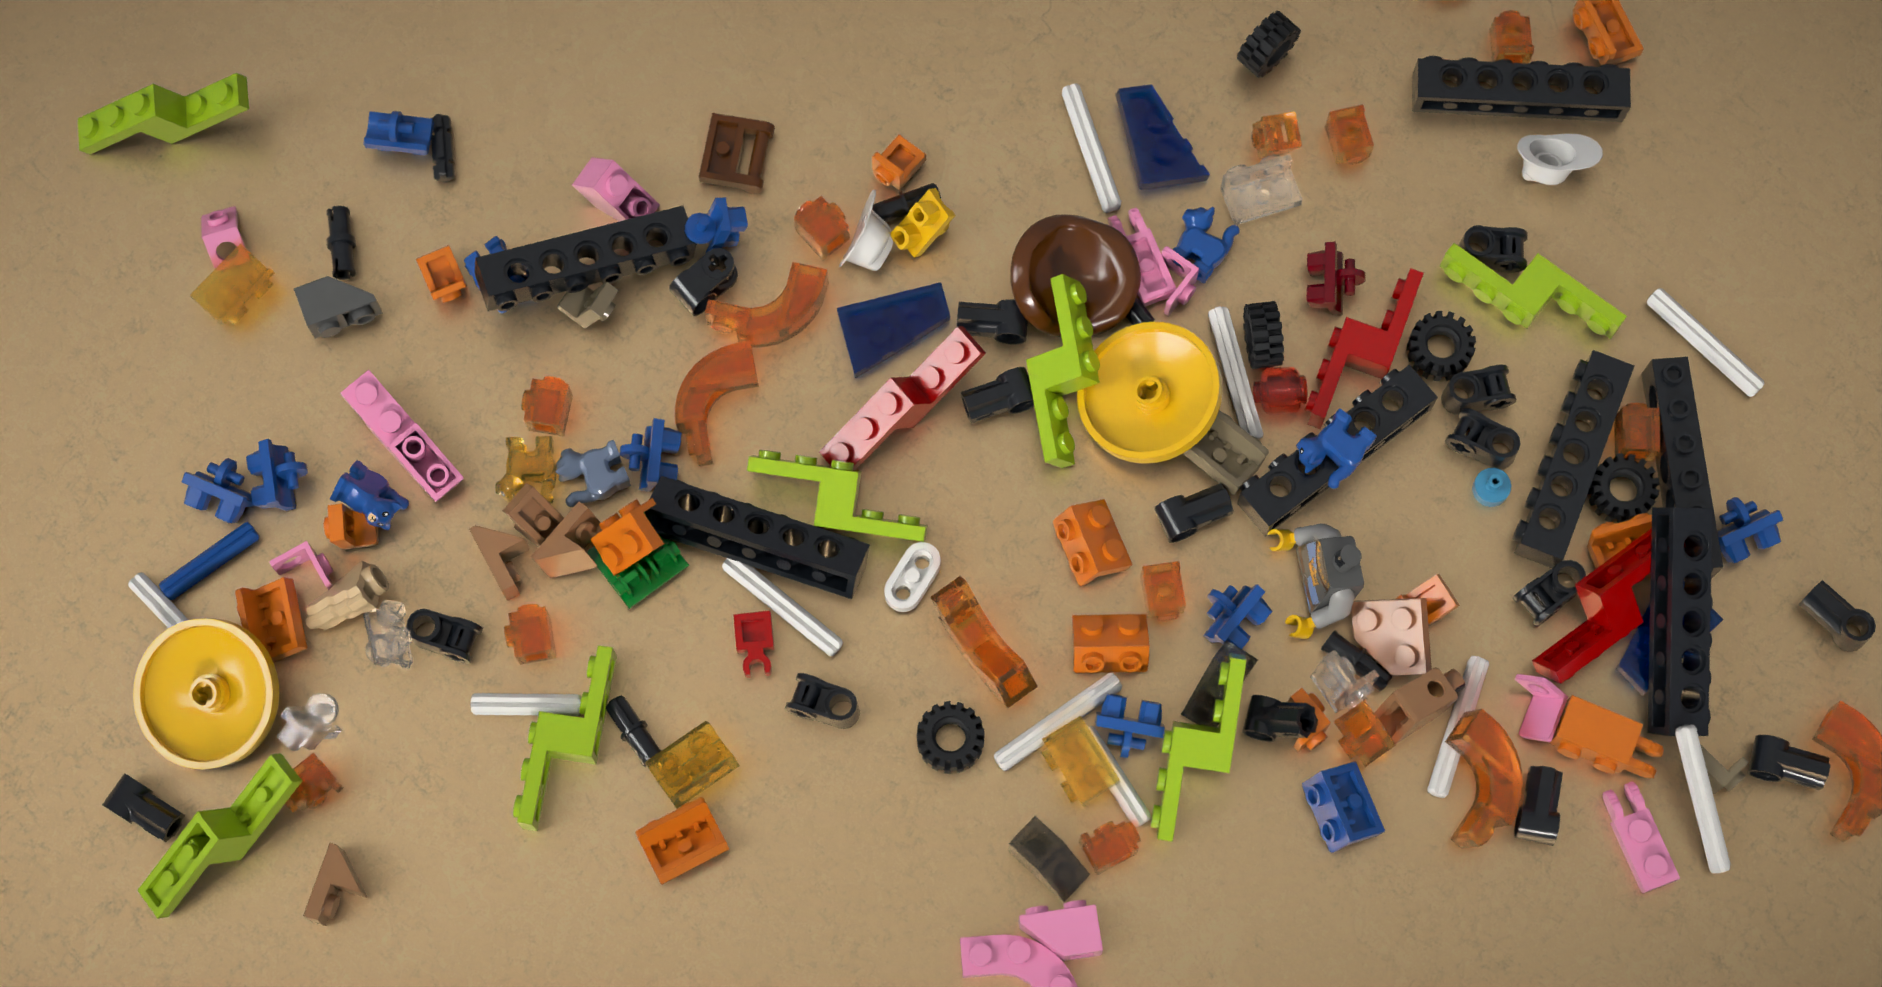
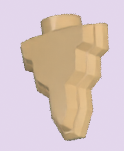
M361 561L349 573L340 578L330 590L316 598L306 607L307 617L305 624L310 629L321 628L327 630L347 618L353 619L363 612L368 613L377 606L379 596L389 589V583L384 573L376 565Z

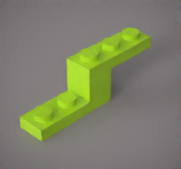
M235 73L187 96L180 95L156 84H151L78 118L79 151L93 154L139 132L171 144L249 110L247 77Z
M1455 243L1445 253L1440 267L1444 269L1445 274L1451 280L1464 283L1473 290L1479 300L1487 304L1492 303L1503 311L1506 319L1514 324H1521L1525 328L1531 325L1551 298L1555 299L1559 307L1565 312L1576 314L1586 321L1587 326L1593 332L1605 335L1609 339L1614 336L1627 317L1539 253H1537L1514 284H1511Z
M1061 274L1050 279L1063 346L1026 359L1044 461L1060 468H1066L1075 464L1073 455L1075 443L1072 435L1069 433L1067 422L1069 410L1063 396L1100 383L1098 376L1100 363L1097 354L1094 352L1091 339L1093 327L1086 313V291L1080 281Z
M759 450L758 456H749L747 471L820 482L814 526L922 542L926 540L928 525L920 524V517L899 514L898 520L884 519V512L862 509L861 515L856 514L862 471L853 470L854 463L832 460L831 466L817 465L816 457L796 455L795 461L780 459L781 452Z
M598 645L596 656H590L587 678H591L589 692H583L580 702V714H584V718L539 711L537 722H531L528 734V743L533 744L530 759H524L521 769V780L525 781L523 795H517L513 810V816L518 818L517 823L522 829L538 831L552 758L596 765L607 711L606 705L609 700L617 659L613 647Z
M1229 653L1228 662H1221L1218 684L1225 685L1223 700H1215L1213 722L1219 723V727L1173 721L1172 731H1164L1162 753H1168L1166 768L1159 767L1156 790L1163 791L1161 806H1153L1151 827L1157 828V839L1173 842L1184 767L1230 773L1246 666L1245 655Z
M282 753L271 754L230 808L197 811L137 891L158 919L170 916L209 864L241 860L301 784V778Z

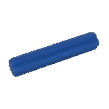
M249 522L243 523L159 583L161 591L169 600H174L258 541L259 535Z

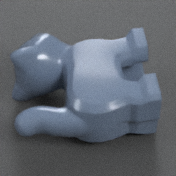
M614 440L608 441L607 445L603 448L592 449L584 454L577 453L571 448L561 451V456L556 463L557 470L555 471L559 474L558 480L565 482L576 479L583 474L586 484L585 491H575L565 499L568 507H573L578 502L589 503L611 497L618 490L631 486L624 466L617 471L610 469L611 466L622 463Z

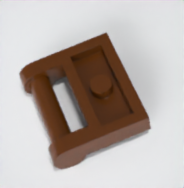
M712 113L699 173L700 183L737 188L748 193L760 194L764 184L761 176L769 139L773 138L775 126L766 121ZM751 134L755 136L748 174H740L738 169L745 135Z

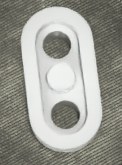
M918 542L906 550L884 588L885 600L893 610L908 612L919 604L940 570L941 558L936 547L927 542ZM919 559H926L929 565L925 569H920L915 563ZM901 589H906L910 592V596L907 599H899L896 593Z

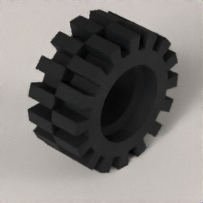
M1280 11L1273 12L1269 15L1268 19L1262 20L1260 26L1257 25L1254 28L1252 35L1245 39L1246 42L1241 45V50L1237 53V60L1258 78L1263 77L1266 73L1271 72L1272 68L1276 67L1282 58L1286 57L1288 50L1292 49L1295 45L1294 42L1298 40L1301 30Z
M1276 302L1245 304L1243 313L1244 338L1251 368L1258 369L1283 365L1284 337L1281 330L1280 312Z
M1436 311L1433 317L1430 313L1424 315L1423 320L1419 319L1410 334L1406 351H1409L1408 360L1409 362L1414 361L1412 368L1416 372L1419 369L1424 371L1422 377L1428 379L1430 374L1434 375L1433 381L1440 382L1442 377H1445L1446 381L1451 380L1455 374L1463 372L1467 368L1474 355L1476 337L1471 336L1473 329L1471 325L1464 326L1466 320L1460 316L1458 321L1453 319L1455 314L1453 312H1448L1447 316H1443L1442 311ZM1434 335L1449 337L1454 343V353L1446 358L1434 356L1428 349L1429 338Z
M1623 453L1616 454L1613 459L1611 456L1606 458L1598 466L1588 494H1591L1589 503L1591 506L1596 504L1598 508L1595 513L1598 516L1602 513L1607 515L1605 521L1612 522L1613 519H1617V523L1628 521L1638 514L1647 513L1655 504V499L1659 496L1660 491L1656 489L1660 484L1659 478H1653V474L1656 472L1653 467H1650L1648 470L1644 467L1647 461L1643 458L1637 462L1635 461L1636 455L1629 454L1627 458H1624ZM1616 477L1630 479L1636 486V497L1631 501L1616 499L1610 491L1611 480Z
M946 701L943 706L936 704L932 706V710L929 713L927 711L924 713L922 721L919 722L917 727V747L919 753L922 754L924 762L926 764L930 763L932 769L936 771L938 769L944 770L946 774H951V771L957 770V773L964 771L965 767H972L975 764V760L979 759L982 754L985 737L984 728L982 727L980 717H976L975 711L972 708L966 709L964 704L957 702V705H951V701ZM954 724L964 731L966 739L961 748L955 751H946L937 744L936 734L942 726Z

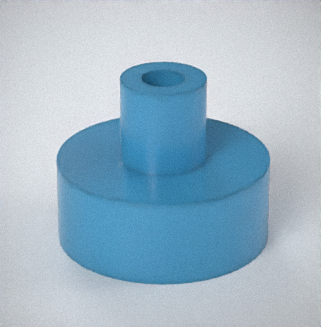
M1487 468L1482 470L1475 478L1472 492L1480 504L1487 507H1496L1501 505L1509 496L1511 481L1504 471L1498 468Z

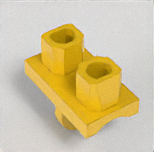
M936 188L928 189L923 197L909 210V213L902 222L893 229L890 237L899 249H908L914 258L920 257L938 235H942L948 230L950 221L956 215L942 202Z

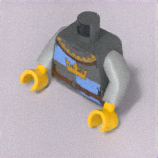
M1322 523L1295 528L1294 532L1289 529L1270 530L1267 535L1280 536L1279 545L1277 547H1270V550L1288 551L1293 548L1295 543L1298 545L1296 552L1311 615L1309 618L1297 615L1287 617L1285 624L1298 625V629L1294 633L1289 634V636L1308 639L1313 634L1314 627L1321 629L1346 618L1351 612L1354 599L1364 587L1360 565L1361 552L1356 547L1353 536L1342 537L1337 529Z

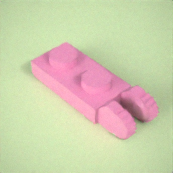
M1133 208L1128 211L1129 221L1135 231L1134 234L1126 236L1122 223L1116 215L1109 217L1108 223L1127 237L1136 252L1141 272V284L1137 295L1141 303L1146 307L1170 298L1177 288L1150 228L1147 229L1138 208Z
M1633 781L1624 784L1625 795L1634 812L1633 814L1624 817L1623 808L1614 791L1608 790L1603 792L1602 795L1612 823H1610L1643 894L1675 882L1680 877L1650 810L1645 808L1644 798Z

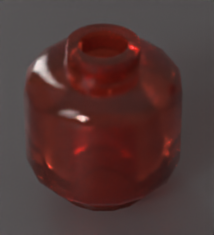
M1295 367L1266 368L1260 376V381H1254L1253 383L1254 402L1261 403L1263 411L1268 415L1295 414L1300 410L1302 404H1307L1308 389L1306 376L1300 375Z

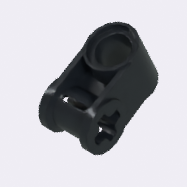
M1477 225L1469 228L1458 246L1492 270L1514 273L1523 271L1527 267V260L1524 258V242L1528 238V232L1524 229ZM1469 243H1477L1483 251L1473 250Z
M723 248L711 249L689 269L684 270L672 281L669 287L670 292L693 316H698L705 312L717 298L736 283L738 271L734 265L731 253ZM718 266H719L721 269H725V268H726V270L723 271V272H721V271L718 270V269H716V270H714V269H715L716 267H718Z
M1502 364L1493 365L1479 370L1455 374L1441 395L1444 408L1448 412L1458 415L1462 408H1469L1475 411L1498 410L1514 404L1517 399L1509 388L1506 376L1509 373L1508 366ZM1454 389H1463L1467 393L1468 399L1458 397Z
M1462 408L1458 414L1460 420L1453 434H1449L1445 440L1447 446L1455 452L1474 458L1491 468L1505 469L1514 462L1521 443L1518 434L1513 429L1487 418L1478 411ZM1471 429L1469 434L1466 436L1465 434L1467 430ZM1493 444H1505L1510 452L1505 454L1499 453L1494 449Z
M1564 560L1513 596V600L1516 603L1521 602L1534 618L1533 624L1536 627L1552 617L1563 605L1577 595L1576 586L1572 588L1562 586L1558 581V574L1565 573L1570 575L1576 584L1586 577L1583 566L1578 562Z
M420 609L413 612L408 618L406 626L408 634L419 648L441 654L446 658L465 664L471 663L473 657L470 655L476 636L481 634L483 630L482 626L472 621L451 617L429 609ZM426 622L435 624V629L429 636L421 637L417 635V629L421 624Z
M797 674L796 680L798 684L791 702L786 703V711L798 717L815 720L839 729L850 728L856 724L860 716V709L856 696L852 691L825 682L809 674ZM847 701L852 705L846 715L839 716L832 713L834 705L838 702Z

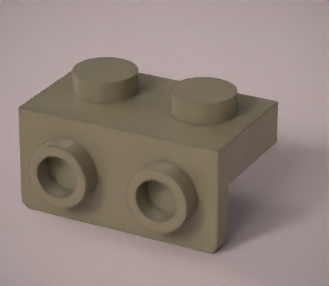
M1219 410L1213 425L1206 435L1183 454L1219 484L1221 483L1231 494L1235 495L1240 487L1259 470L1269 450L1256 437L1251 436L1237 425L1229 415Z

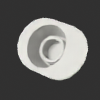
M1580 134L1528 135L1521 138L1517 144L1518 152L1524 158L1523 179L1545 185H1558L1565 181L1572 170L1590 168L1599 163L1603 157V150L1599 143L1590 137Z
M876 189L872 190L867 199L852 243L841 260L839 267L845 261L872 271H877L881 268L891 251L893 240L890 237L892 232L890 226L872 210Z

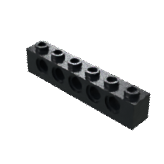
M1439 56L1418 58L1412 77V112L1623 122L1631 108L1630 68H1619L1613 64L1590 67L1584 66L1581 63L1549 65L1544 61H1533L1528 64L1513 63V61L1508 59L1486 62L1470 57L1459 60H1444ZM1443 81H1453L1457 87H1449ZM1478 82H1486L1492 86V89L1483 88ZM1514 84H1522L1527 90H1519ZM1549 86H1558L1563 92H1555ZM1584 87H1591L1598 94H1591Z
M684 206L475 258V276L487 311L495 309L507 311L516 307L518 303L530 300L541 302L551 298L553 294L565 291L576 293L584 290L588 285L599 282L603 284L609 282L611 284L626 275L634 273L646 275L653 272L657 267L669 264L671 266H680L689 262L690 259L694 258L697 244L686 236L685 224L688 217ZM651 240L660 241L663 244V246L654 247L651 246L648 242ZM624 249L628 251L630 254L626 256H620L616 254L614 250ZM591 258L596 263L586 265L580 262L579 259ZM554 266L560 269L561 272L552 274L547 272L545 268ZM520 275L526 281L517 283L513 282L510 277Z
M1595 350L1591 352L1586 361L1579 360L1572 378L1578 381L1574 392H1567L1560 410L1566 413L1562 424H1555L1549 439V443L1554 445L1550 456L1544 455L1537 471V475L1542 477L1539 488L1532 487L1525 503V508L1530 509L1527 520L1520 519L1512 540L1518 542L1514 554L1549 568H1553L1563 561L1635 365ZM1587 389L1599 391L1602 399L1592 398L1588 394ZM1582 420L1590 426L1591 431L1585 432L1580 430L1576 426L1575 421ZM1563 453H1573L1577 456L1579 463H1569L1564 458ZM1558 484L1563 486L1567 496L1556 495L1552 491L1551 485ZM1545 516L1550 518L1555 524V529L1543 527L1539 517Z
M1688 357L1652 359L1641 375L1663 507L1713 508ZM1714 508V533L1712 535L1714 567L1711 579L1723 568Z
M1410 365L1400 372L1396 368L1390 371L1381 379L1380 384L1382 386L1372 393L1369 389L1361 393L1352 402L1354 407L1346 412L1352 417V421L1349 424L1350 427L1347 430L1350 435L1355 436L1359 433L1354 422L1365 421L1371 426V431L1377 436L1370 449L1364 453L1362 462L1429 412L1438 398ZM1393 400L1398 404L1399 410L1391 411L1386 409L1382 401ZM1333 416L1325 422V427L1333 421ZM1311 432L1308 435H1306L1305 438L1317 437L1318 434L1315 435L1313 432ZM1296 450L1290 456L1284 453L1268 466L1269 472L1261 478L1257 475L1252 476L1240 487L1242 492L1237 504L1264 536H1267L1270 530L1279 527L1329 488V476L1339 467L1327 455L1323 462L1315 468V474L1306 475L1298 468V465L1302 464L1299 460V451ZM1275 484L1282 485L1288 491V495L1283 497L1276 496L1271 492L1270 486Z
M664 476L660 477L650 499H654L656 505L645 512L647 519L659 536L849 599L853 598L867 564L870 544Z
M1652 507L1648 733L1676 736V728L1685 725H1695L1698 736H1708V725L1711 718L1709 686L1711 684L1710 648L1712 645L1710 622L1713 606L1711 573L1714 567L1712 559L1713 508Z

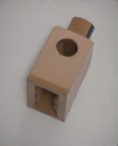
M1435 667L1394 691L1373 713V716L1395 745L1443 714L1458 699L1457 692L1465 688V681L1455 669H1451L1443 674L1439 668Z

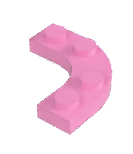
M1016 935L960 938L963 978L1003 975L1017 977L1031 987H1077L1074 977L1064 962L1050 949L1034 940Z

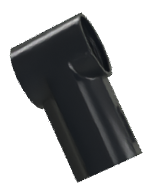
M1001 300L997 304L959 302L957 327L963 326L971 336L994 337L996 341L1010 345L1022 344L1026 341L1028 321L1022 315L1015 300Z
M1025 367L1007 370L1001 373L995 381L961 392L964 409L971 423L1007 411L1009 414H1017L1034 407L1030 379Z
M1221 483L1185 498L1184 495L1171 497L1154 508L1169 543L1186 539L1195 534L1200 527L1230 516L1234 511L1230 496Z
M1823 580L1799 603L1800 607L1832 634L1834 643L1844 651H1857L1875 632L1876 624L1871 614L1865 610L1855 609ZM1846 625L1856 626L1861 636L1858 637L1850 634Z
M1253 695L1251 696L1242 732L1248 737L1266 742H1274L1276 736L1308 738L1311 733L1316 732L1318 725L1315 707L1308 703L1281 702L1268 696Z
M1757 735L1755 737L1748 769L1749 775L1771 782L1784 780L1816 790H1821L1824 787L1830 771V757L1791 747L1788 741L1776 736Z
M1547 766L1529 767L1523 805H1520L1515 821L1514 838L1551 846L1555 844L1560 826V813L1557 812L1563 772Z
M125 773L102 804L129 823L135 822L143 827L144 830L165 842L175 836L182 826L185 816L154 796L152 790Z

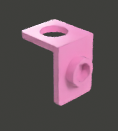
M235 206L217 210L201 217L202 239L215 270L220 271L249 262V254L238 229V212ZM223 242H231L236 245L238 252L234 257L225 259L217 254V246Z
M1165 246L1162 250V257L1167 268L1184 279L1166 302L1164 314L1170 316L1179 303L1185 305L1193 296L1196 287L1193 285L1197 281L1199 268L1168 246ZM1172 260L1179 263L1183 268L1176 265Z
M307 541L269 562L276 573L282 575L311 559L327 589L330 590L333 586L328 576L334 572L324 553L317 555ZM293 557H296L294 560H292V561H290V562H288V563H284V562H286L287 560H289V559H291V558H293Z
M1517 674L1515 680L1533 694L1519 735L1526 739L1545 742L1552 741L1568 696L1544 677Z

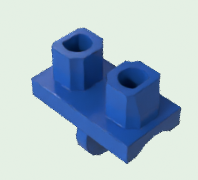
M370 111L368 130L363 144L365 148L378 149L380 151H396L425 156L429 153L434 121L432 118L406 116L401 111H392L391 114Z
M726 197L715 198L707 214L696 213L688 218L685 224L686 236L696 244L708 243L706 253L714 248L737 246L740 236L739 232L745 231L748 226L745 207H727Z
M654 418L652 426L645 428L644 446L642 445L643 435L632 434L631 444L620 446V456L629 459L630 471H639L640 461H642L640 491L650 492L657 485L661 476L677 480V464L660 461L661 452L676 454L679 451L682 433L664 427L665 420Z
M269 439L259 441V450L246 456L247 468L250 473L257 477L263 475L264 482L263 485L252 488V504L262 509L273 507L284 511L296 509L294 489L299 488L298 478L308 474L307 464L296 462L295 453L288 452V447L274 445Z
M226 458L220 465L210 462L207 472L215 475V478L200 471H197L195 474L184 473L181 482L188 485L184 504L190 507L207 510L211 497L215 496L221 499L215 517L228 523H238L245 507L254 506L251 493L231 485L232 482L241 486L245 478L243 475L236 473L237 462L235 460Z
M1734 497L1726 502L1728 512L1720 515L1719 518L1723 525L1731 522L1733 524L1717 532L1720 550L1727 562L1737 563L1750 556L1744 539L1753 535L1758 549L1769 548L1781 542L1776 525L1783 521L1780 510L1770 513L1767 509H1763L1749 515L1757 511V505L1754 501L1744 504L1739 498Z
M1258 584L1254 585L1253 588L1243 586L1239 592L1231 585L1223 593L1212 589L1207 597L1213 606L1209 609L1207 615L1215 620V622L1203 636L1211 643L1220 642L1232 651L1242 650L1251 636L1239 626L1240 622L1246 617L1255 626L1260 625L1272 613L1271 608L1261 598L1265 591Z
M1107 693L1101 712H1096L1095 723L1099 727L1124 731L1123 735L1109 733L1107 744L1121 746L1120 757L1128 758L1130 748L1145 749L1146 739L1132 737L1133 733L1163 738L1165 726L1161 723V703L1141 700L1138 719L1124 717L1127 697Z

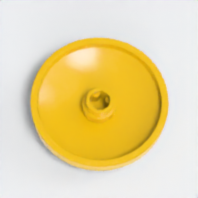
M1144 322L1115 332L1094 350L1100 363L1098 370L1100 383L1078 390L1077 404L1086 430L1106 452L1128 462H1162L1188 451L1209 431L1217 417L1222 401V378L1214 356L1205 343L1194 333L1171 323Z
M215 618L191 619L178 623L165 630L150 644L138 665L133 688V703L137 721L152 747L175 764L191 769H215L235 764L249 756L260 746L270 732L277 715L279 682L272 658L256 636L236 623Z

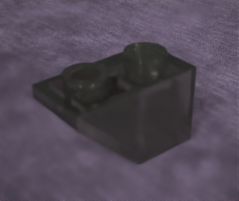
M1226 640L1213 657L1181 715L1198 725L1218 727L1219 723L1213 722L1215 700H1223L1225 685L1218 684L1221 662H1228L1229 653L1245 655L1244 685L1258 659Z
M1036 816L1009 843L1008 852L1063 903L1090 876V873L1068 846Z

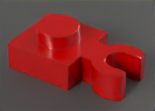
M771 611L733 614L737 654L748 653V656L743 661L745 677L751 678L750 669L755 663L763 664L765 675L770 676L772 666L764 651L775 650Z

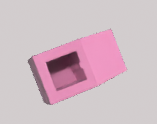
M592 157L572 184L593 206L617 221L655 213L660 206L614 160Z
M1076 900L1064 903V909L1049 911L1048 906H1035L1025 909L1026 915H1019V929L1050 949L1062 961L1102 955L1103 947L1096 904L1086 905V900Z

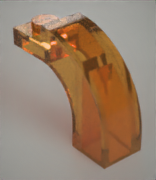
M792 262L788 281L783 292L774 301L761 307L748 308L708 299L705 310L707 324L721 333L730 334L733 331H737L738 344L743 347H767L785 342L802 332L818 314L824 302L829 284L828 270Z
M751 341L727 345L709 353L692 367L679 388L675 404L676 427L682 433L681 435L685 434L689 456L696 455L699 466L713 464L707 429V420L713 405L722 396L732 391L759 387Z
M959 576L930 597L940 614L938 617L960 653L983 683L1007 708L1038 687L1024 660L1005 643L994 629L966 580Z
M1840 700L1828 710L1812 740L1835 753L1844 762L1851 777L1852 788L1850 798L1830 832V835L1844 842L1855 835L1861 836L1871 818L1875 819L1882 815V735L1863 714Z
M1478 709L1464 712L1445 741L1468 762L1476 781L1474 802L1451 837V840L1461 849L1482 846L1493 835V828L1511 826L1518 812L1523 790L1521 763L1511 738L1485 710Z

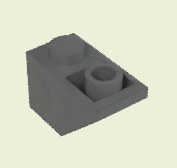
M329 276L294 288L307 327L315 339L318 337H332L345 327L353 324H367L374 320L375 316L383 314L374 294Z

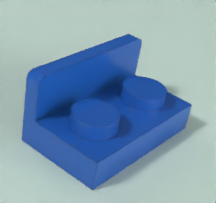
M1356 761L1320 771L1302 783L1306 800L1311 806L1319 825L1320 834L1331 853L1339 851L1347 845L1376 837L1385 832Z

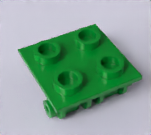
M659 536L664 543L663 545L616 576L612 574L609 567L603 562L595 546L589 549L587 554L597 564L598 569L630 609L689 566L680 554V549L668 538Z

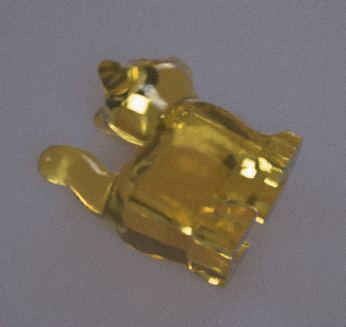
M536 436V449L530 452L526 451V445L523 444L522 438H506V448L508 449L506 474L501 480L496 482V494L502 496L509 503L523 488L525 482L542 483L540 494L550 504L553 503L552 492L556 484L555 471L557 468L553 458L554 440L552 436Z

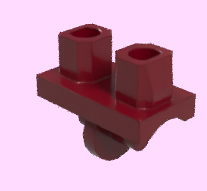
M1336 241L1325 242V250L1307 254V268L1310 276L1325 275V284L1307 286V303L1311 308H1328L1332 315H1343V286L1345 295H1355V286L1365 282V272L1355 268V259H1345V268L1343 269V253L1337 251Z

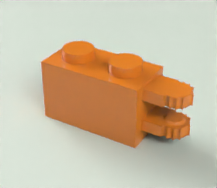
M1573 695L1567 700L1553 739L1549 742V744L1558 747L1557 751L1560 754L1573 759L1582 757L1594 762L1593 766L1600 771L1614 774L1615 771L1620 773L1626 770L1648 779H1654L1656 769L1648 763L1633 758L1634 749L1652 757H1662L1664 752L1663 746L1640 736L1644 724Z

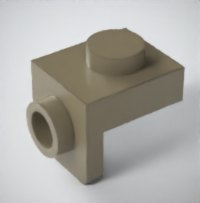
M606 282L594 291L589 287L576 293L566 291L557 307L561 312L586 329L600 319L603 322L609 317L616 305L612 300L619 290L609 282Z
M1701 745L1713 794L1723 787L1731 791L1745 777L1741 770L1749 762L1742 757L1727 770Z

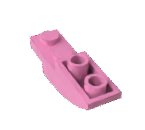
M367 370L340 392L341 396L361 417L372 433L435 502L464 479L370 370Z

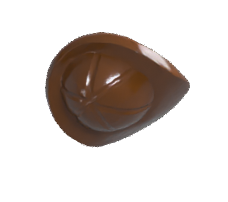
M1053 215L1031 225L1016 245L1011 261L1010 282L1019 310L1025 319L1039 331L1056 337H1061L1050 278L1064 274L1081 282L1087 295L1085 307L1087 317L1093 327V335L1114 328L1126 317L1136 300L1141 284L1139 261L1127 237L1108 224L1078 215Z

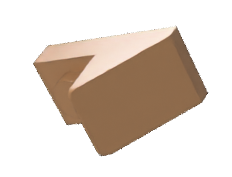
M527 483L502 510L515 523L514 528L537 547L545 541L564 519L533 486Z
M578 502L531 555V558L550 578L596 568L597 564L584 549L591 542L590 539L601 530L599 526L601 522L587 506Z
M476 525L469 528L506 600L508 601L520 595L515 583L520 581L521 578L512 561L509 560L530 549L526 540L518 536Z
M329 843L303 914L311 922L326 926L328 918H333L338 910L340 896L337 895L338 890L367 898L345 851L333 843Z

